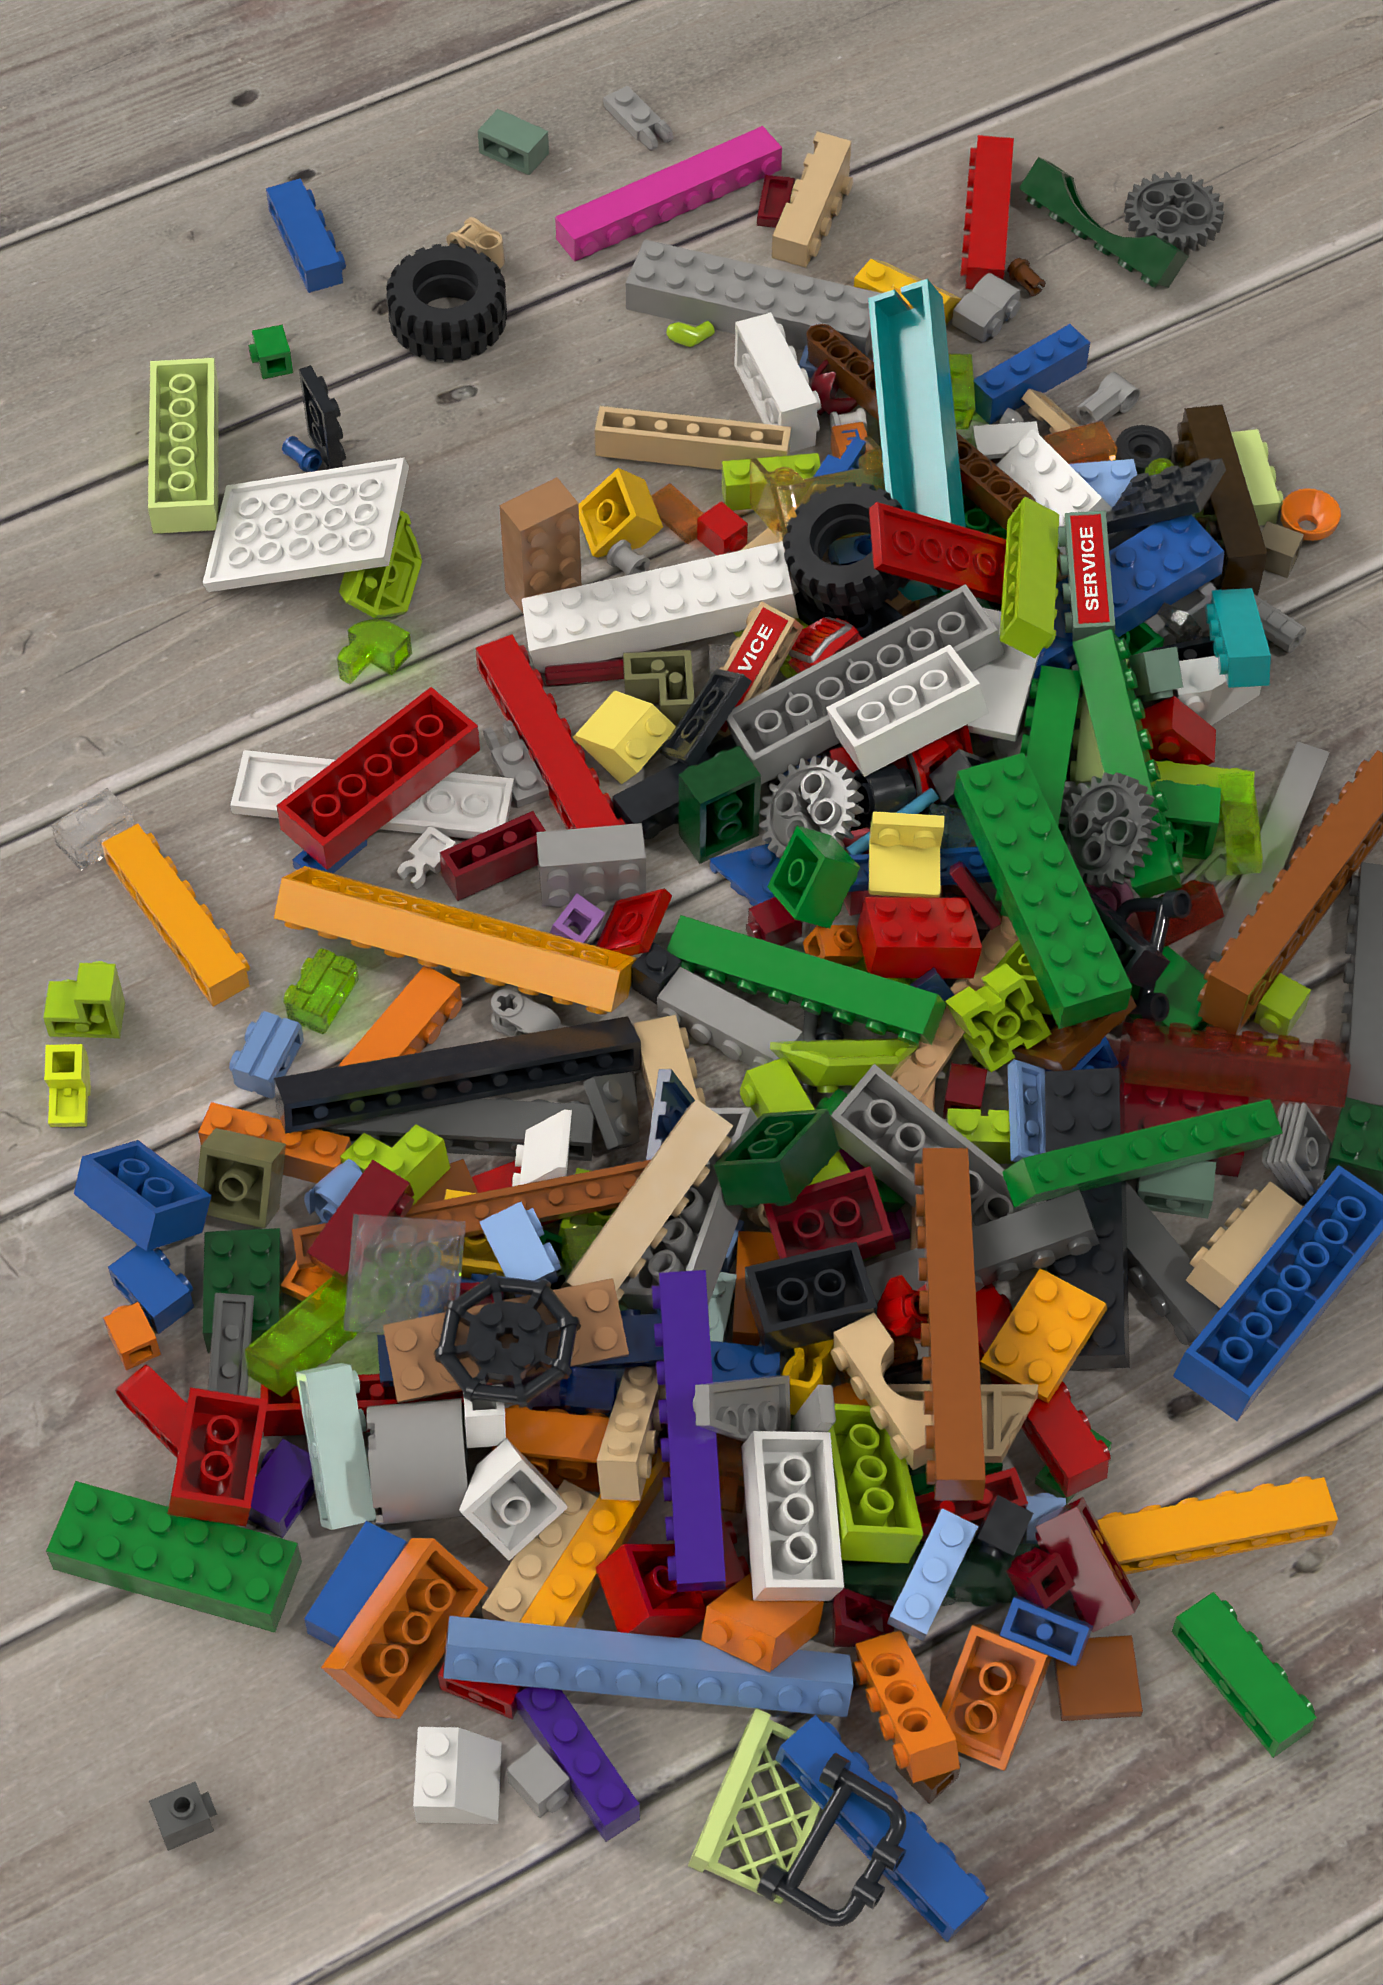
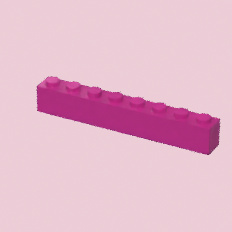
M760 126L556 216V240L574 262L590 256L595 252L642 233L649 228L669 221L712 200L721 198L739 188L748 186L764 178L765 175H772L780 171L782 167V147L764 126Z

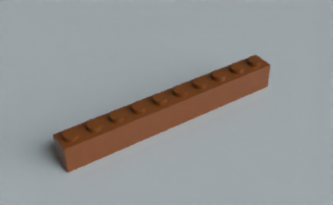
M922 1148L921 1163H914V1185L921 1186L922 1194H916L915 1197L916 1217H923V1226H917V1249H924V1258H918V1281L926 1282V1290H920L919 1311L920 1314H927V1323H921V1347H928L929 1357H922V1380L930 1381V1391H924L923 1409L924 1415H931L932 1425H925V1449H933V1460L926 1461L927 1485H934L935 1500H983L986 1477L968 1148Z

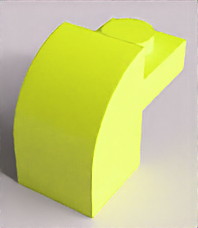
M83 1044L46 1045L44 1080L49 1087L48 1124L50 1127H87L88 1096H91L90 1067L87 1052Z

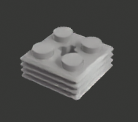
M1290 1102L1287 1106L1282 1103L1277 1118L1283 1134L1271 1140L1269 1147L1264 1148L1262 1155L1263 1164L1266 1169H1271L1277 1178V1184L1280 1189H1284L1295 1201L1298 1198L1300 1202L1303 1199L1308 1202L1321 1187L1332 1142L1304 1102L1301 1105L1296 1102L1294 1106Z

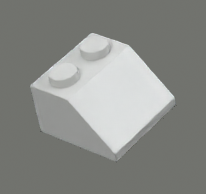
M563 1110L526 1130L524 1145L517 1144L515 1167H522L521 1173H514L512 1186L567 1176L572 1110Z
M506 1438L477 1464L459 1510L510 1561L561 1515L568 1506L553 1485Z
M418 1727L413 1802L416 1823L498 1824L502 1742L459 1727Z

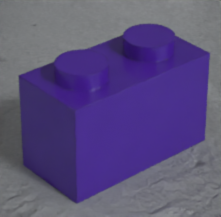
M282 1439L276 1449L271 1448L266 1453L261 1463V1471L255 1478L248 1520L281 1538H284L315 1492L310 1456L307 1451Z

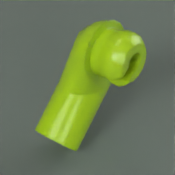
M705 321L696 327L676 322L667 327L666 334L675 343L686 347H693L714 335L715 330L709 321Z

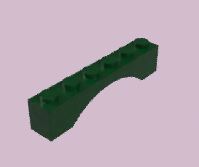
M1041 157L1036 159L1019 187L1021 191L1028 195L1025 199L1027 202L1039 209L1045 206L1050 210L1049 217L1062 225L1065 221L1073 226L1071 232L1084 240H1087L1088 237L1096 242L1094 248L1107 256L1113 253L1119 257L1117 263L1130 272H1133L1134 269L1142 273L1140 279L1153 288H1156L1158 284L1169 288L1189 257L1168 241L1154 235L1140 238L1122 237L1104 229L1084 207L1078 195L1074 178L1052 162Z

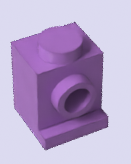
M576 893L553 924L550 934L586 943L601 925L605 913ZM574 926L578 928L579 934H576L568 927Z

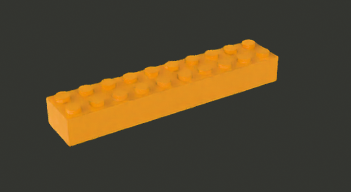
M307 866L282 877L274 919L285 921L284 925L291 929L304 930L305 928L317 930V934L324 938H346L351 940L353 946L359 948L378 947L384 949L386 955L396 958H404L407 955L417 958V962L424 966L438 967V965L450 967L451 972L456 975L469 977L475 974L485 977L484 981L492 985L505 986L507 983L518 986V991L524 994L539 995V993L553 996L552 1000L560 1004L572 1005L575 1002L586 1005V1010L596 1014L612 1012L628 998L632 982L631 966L637 960V957Z

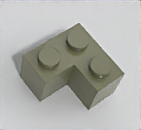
M691 650L623 653L625 694L649 703H659L660 712L677 726L694 701Z

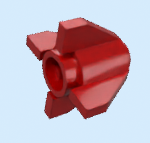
M902 1274L888 1281L877 1305V1317L890 1336L905 1335L921 1339V1323H927V1314H920L919 1292L920 1290H926V1284L917 1290H912V1287Z

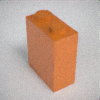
M749 1573L706 1607L701 1641L770 1673L818 1634L824 1601H753L751 1573Z

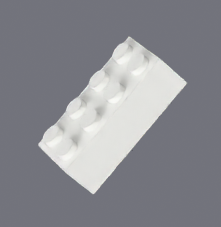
M771 312L735 322L734 366L763 423L791 427L790 453L815 446L816 432L820 430L817 418V410L821 408L820 398L816 391L811 390L806 370L804 368L800 369L794 347L788 346L783 326L776 323Z
M1034 429L996 465L1029 492L1037 503L1060 514L1059 527L1064 526L1065 513L1106 510L1107 518L1112 510V507ZM1058 544L1060 552H1062L1063 555H1066L1065 547H1059Z
M951 645L826 707L836 737L864 777L989 713L980 683Z
M753 1431L741 1446L753 1601H831L844 1588L830 1432Z

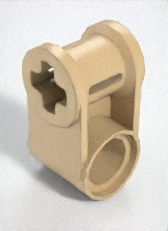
M469 217L465 220L464 226L461 229L448 234L446 239L448 246L452 243L459 244L461 248H466V246L472 247L477 250L478 254L482 252L487 255L491 262L496 263L499 268L503 267L505 262L503 240L498 231L492 230L476 218Z

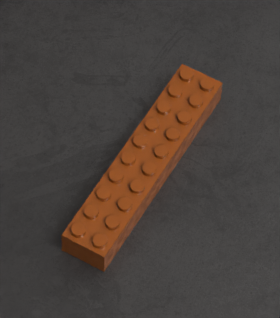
M1377 750L1370 761L1364 759L1361 762L1354 776L1356 778L1353 783L1350 781L1346 782L1338 798L1340 801L1337 805L1332 802L1322 818V825L1315 824L1306 839L1307 845L1305 848L1299 846L1296 849L1289 863L1290 868L1287 871L1282 869L1278 873L1272 886L1274 889L1271 893L1267 891L1263 893L1257 903L1255 915L1248 914L1245 917L1238 931L1240 935L1237 939L1231 937L1222 950V959L1219 963L1214 960L1208 967L1204 975V980L1208 982L1202 988L1197 1001L1201 1002L1198 1016L1202 1017L1203 1021L1234 1038L1238 1035L1257 1009L1260 1000L1279 973L1284 972L1349 883L1351 876L1357 872L1361 862L1365 861L1383 836L1382 752Z

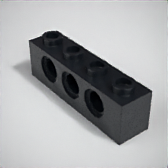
M1086 886L1129 981L1150 991L1170 961L1091 888Z

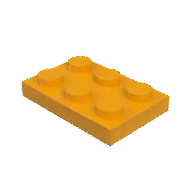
M1039 1268L980 1361L981 1366L1012 1384H1038L1037 1398L1049 1403L1106 1312L1107 1305L1094 1296Z

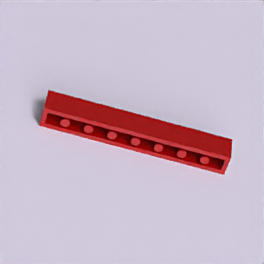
M513 634L476 647L477 669L506 721H512L519 739L524 741L528 754L532 761L535 762L542 779L549 789L548 797L566 829L626 825L622 818H616L614 805L607 792L603 794L600 790V782L595 769L587 767L582 746L578 742H573L567 720L565 718L560 719L558 716L557 705L553 695L545 693L539 671L537 669L532 670L525 646H519Z

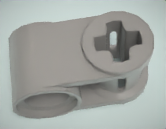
M513 989L499 990L491 999V1008L493 1010L491 1015L492 1025L495 1030L508 1037L557 1029L561 1023L557 1014L551 1009L528 999Z

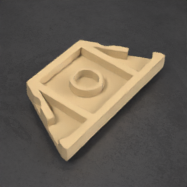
M887 1384L896 1394L916 1401H923L924 1391H930V1384ZM981 1384L985 1463H1002L1038 1397V1384Z

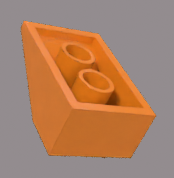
M974 1624L970 1628L941 1710L957 1740L958 1752L1005 1771L1039 1694L1052 1657L999 1636L1001 1633L982 1624Z

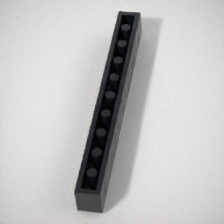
M626 1016L274 1078L276 1109L286 1134L588 1080L595 1076L640 1070L641 1040L629 1017Z

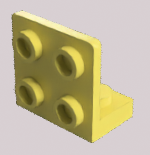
M873 812L869 833V894L939 898L940 846L944 831V816Z

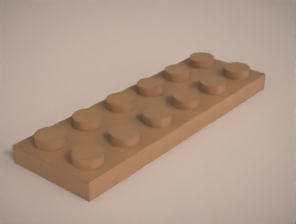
M613 1278L553 1290L569 1312L579 1318L581 1328L576 1334L570 1368L629 1356ZM527 1295L503 1301L526 1304L531 1296ZM542 1302L536 1310L539 1312L542 1320L546 1325L557 1323V1320ZM487 1304L473 1306L467 1312L477 1315L481 1308ZM445 1312L383 1325L398 1404L462 1391L443 1364L436 1362L434 1351L439 1346ZM459 1322L455 1346L463 1345L467 1342L470 1327ZM505 1334L498 1339L502 1342V1348L509 1349L511 1343H518L519 1339L513 1337V1334ZM560 1336L549 1339L546 1355L552 1359H556ZM470 1358L459 1360L472 1378L476 1377L480 1372L476 1363L472 1362ZM540 1367L535 1370L533 1368L526 1375L527 1377L539 1375L545 1372L546 1369ZM489 1379L486 1384L491 1385L506 1381Z

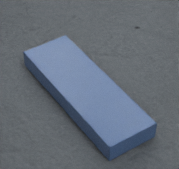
M1014 1059L1007 1065L1011 1161L1018 1162L1025 1157L1046 1153L1045 1069Z

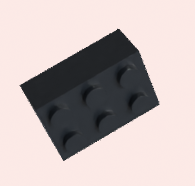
M857 1241L745 1267V1290L765 1355L834 1339L835 1331L872 1313H875L877 1316L878 1306Z

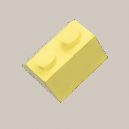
M613 691L573 738L622 785L642 769L672 734L676 726L652 703Z

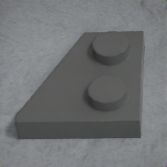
M635 1073L595 1076L584 1081V1088L607 1149L626 1148L640 1142Z

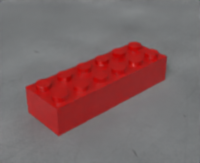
M430 687L277 804L280 830L328 870L479 752L478 725L435 689Z

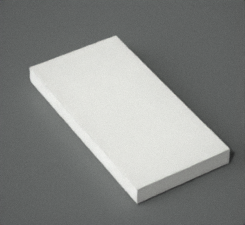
M983 608L998 629L1000 637L1001 611ZM1001 642L1004 655L971 672L980 683L989 713L969 723L968 728L971 733L1015 742L1040 653L1036 658H1033Z

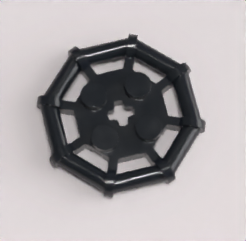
M496 1272L488 1274L489 1278L454 1301L448 1300L444 1305L445 1317L439 1346L434 1351L435 1360L443 1364L464 1392L463 1397L470 1402L479 1399L519 1405V1408L527 1407V1402L561 1379H568L573 1371L570 1366L576 1334L581 1328L580 1320L569 1312L550 1288L551 1283L546 1279L534 1281L497 1276ZM501 1292L528 1295L531 1298L526 1304L502 1301ZM493 1294V1304L485 1305L477 1315L467 1312V1310ZM542 1302L557 1320V1323L546 1325L542 1320L539 1312L536 1311ZM459 1322L470 1327L466 1344L455 1346ZM505 1334H513V1337L519 1339L518 1343H511L509 1349L502 1348V1342L498 1339ZM560 1336L556 1359H552L546 1355L549 1339ZM470 1358L472 1362L476 1363L480 1371L476 1377L472 1378L459 1361L460 1359ZM540 1367L546 1369L545 1372L523 1386L521 1380L527 1377V1372L533 1368L535 1370ZM489 1379L509 1381L514 1383L515 1388L488 1385L486 1383Z

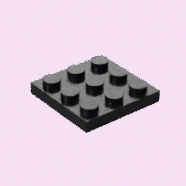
M1203 458L1195 461L1191 466L1183 468L1171 466L1162 470L1159 474L1149 476L1148 473H1142L1133 477L1106 518L1108 534L1201 512L1226 471L1222 458L1212 461L1209 458Z

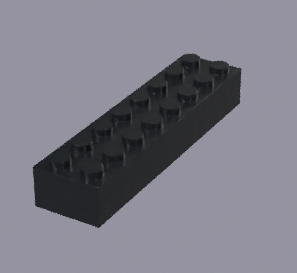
M1119 1068L1045 1072L1046 1152L1125 1134L1124 1082ZM1125 1180L1081 1191L1100 1244L1093 1246L1084 1254H1070L1056 1259L1052 1265L1047 1267V1272L1094 1296L1107 1305L1106 1312L1069 1370L1130 1368Z

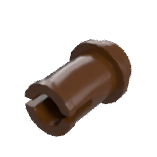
M1016 258L1007 268L1009 278L1013 281L1017 280L1028 291L1030 296L1038 295L1042 291L1038 285L1045 287V280L1041 279L1029 267L1030 263L1028 260Z

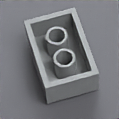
M642 823L536 832L542 906H565L570 903L576 893L592 904L602 901L621 900L646 893V855Z

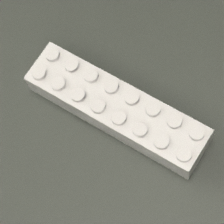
M783 541L522 598L528 648L535 669L540 674L545 673V667L550 665L603 661L621 657L623 653L644 652L745 630L747 627L746 619L750 611L758 607L761 601L794 619L799 618L790 571L784 557Z

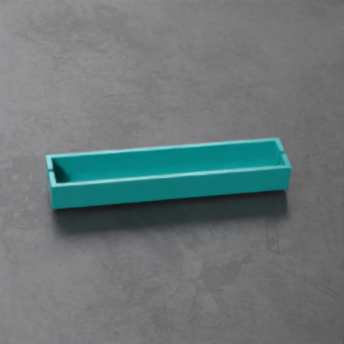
M924 279L900 287L901 294L914 307L913 309H910V306L895 289L868 298L885 491L890 493L891 498L897 499L903 510L966 527L943 296L928 279ZM910 579L905 588L899 587L898 590L908 600L915 601L938 594L937 588L940 587ZM940 588L943 592L950 591L944 588Z

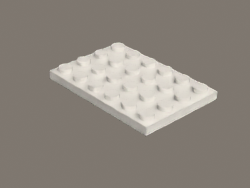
M405 458L226 485L203 579L204 587L208 592L389 566L409 469Z

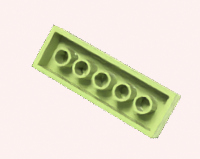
M214 358L150 361L148 511L153 534L216 530L218 522L219 384Z

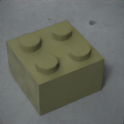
M215 1128L201 1145L197 1185L212 1195L207 1215L266 1228L280 1207L286 1144Z

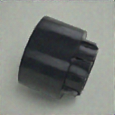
M890 763L865 777L860 770L854 771L855 776L853 779L861 784L857 791L864 795V799L856 803L864 809V812L856 816L867 829L871 827L873 812L896 813L917 798L913 778L904 768L898 769L894 764Z

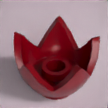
M825 359L814 372L809 382L811 390L816 391L820 398L821 408L817 410V413L820 416L825 412L829 415L832 412H837L838 415L848 413L859 404L853 397L836 398L839 387L834 382L837 375L835 372L823 374V371L829 364L828 360Z

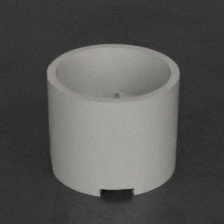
M462 1398L368 1406L367 1429H370V1436H368V1460L373 1508H378L376 1524L465 1517L459 1509L470 1484V1468Z

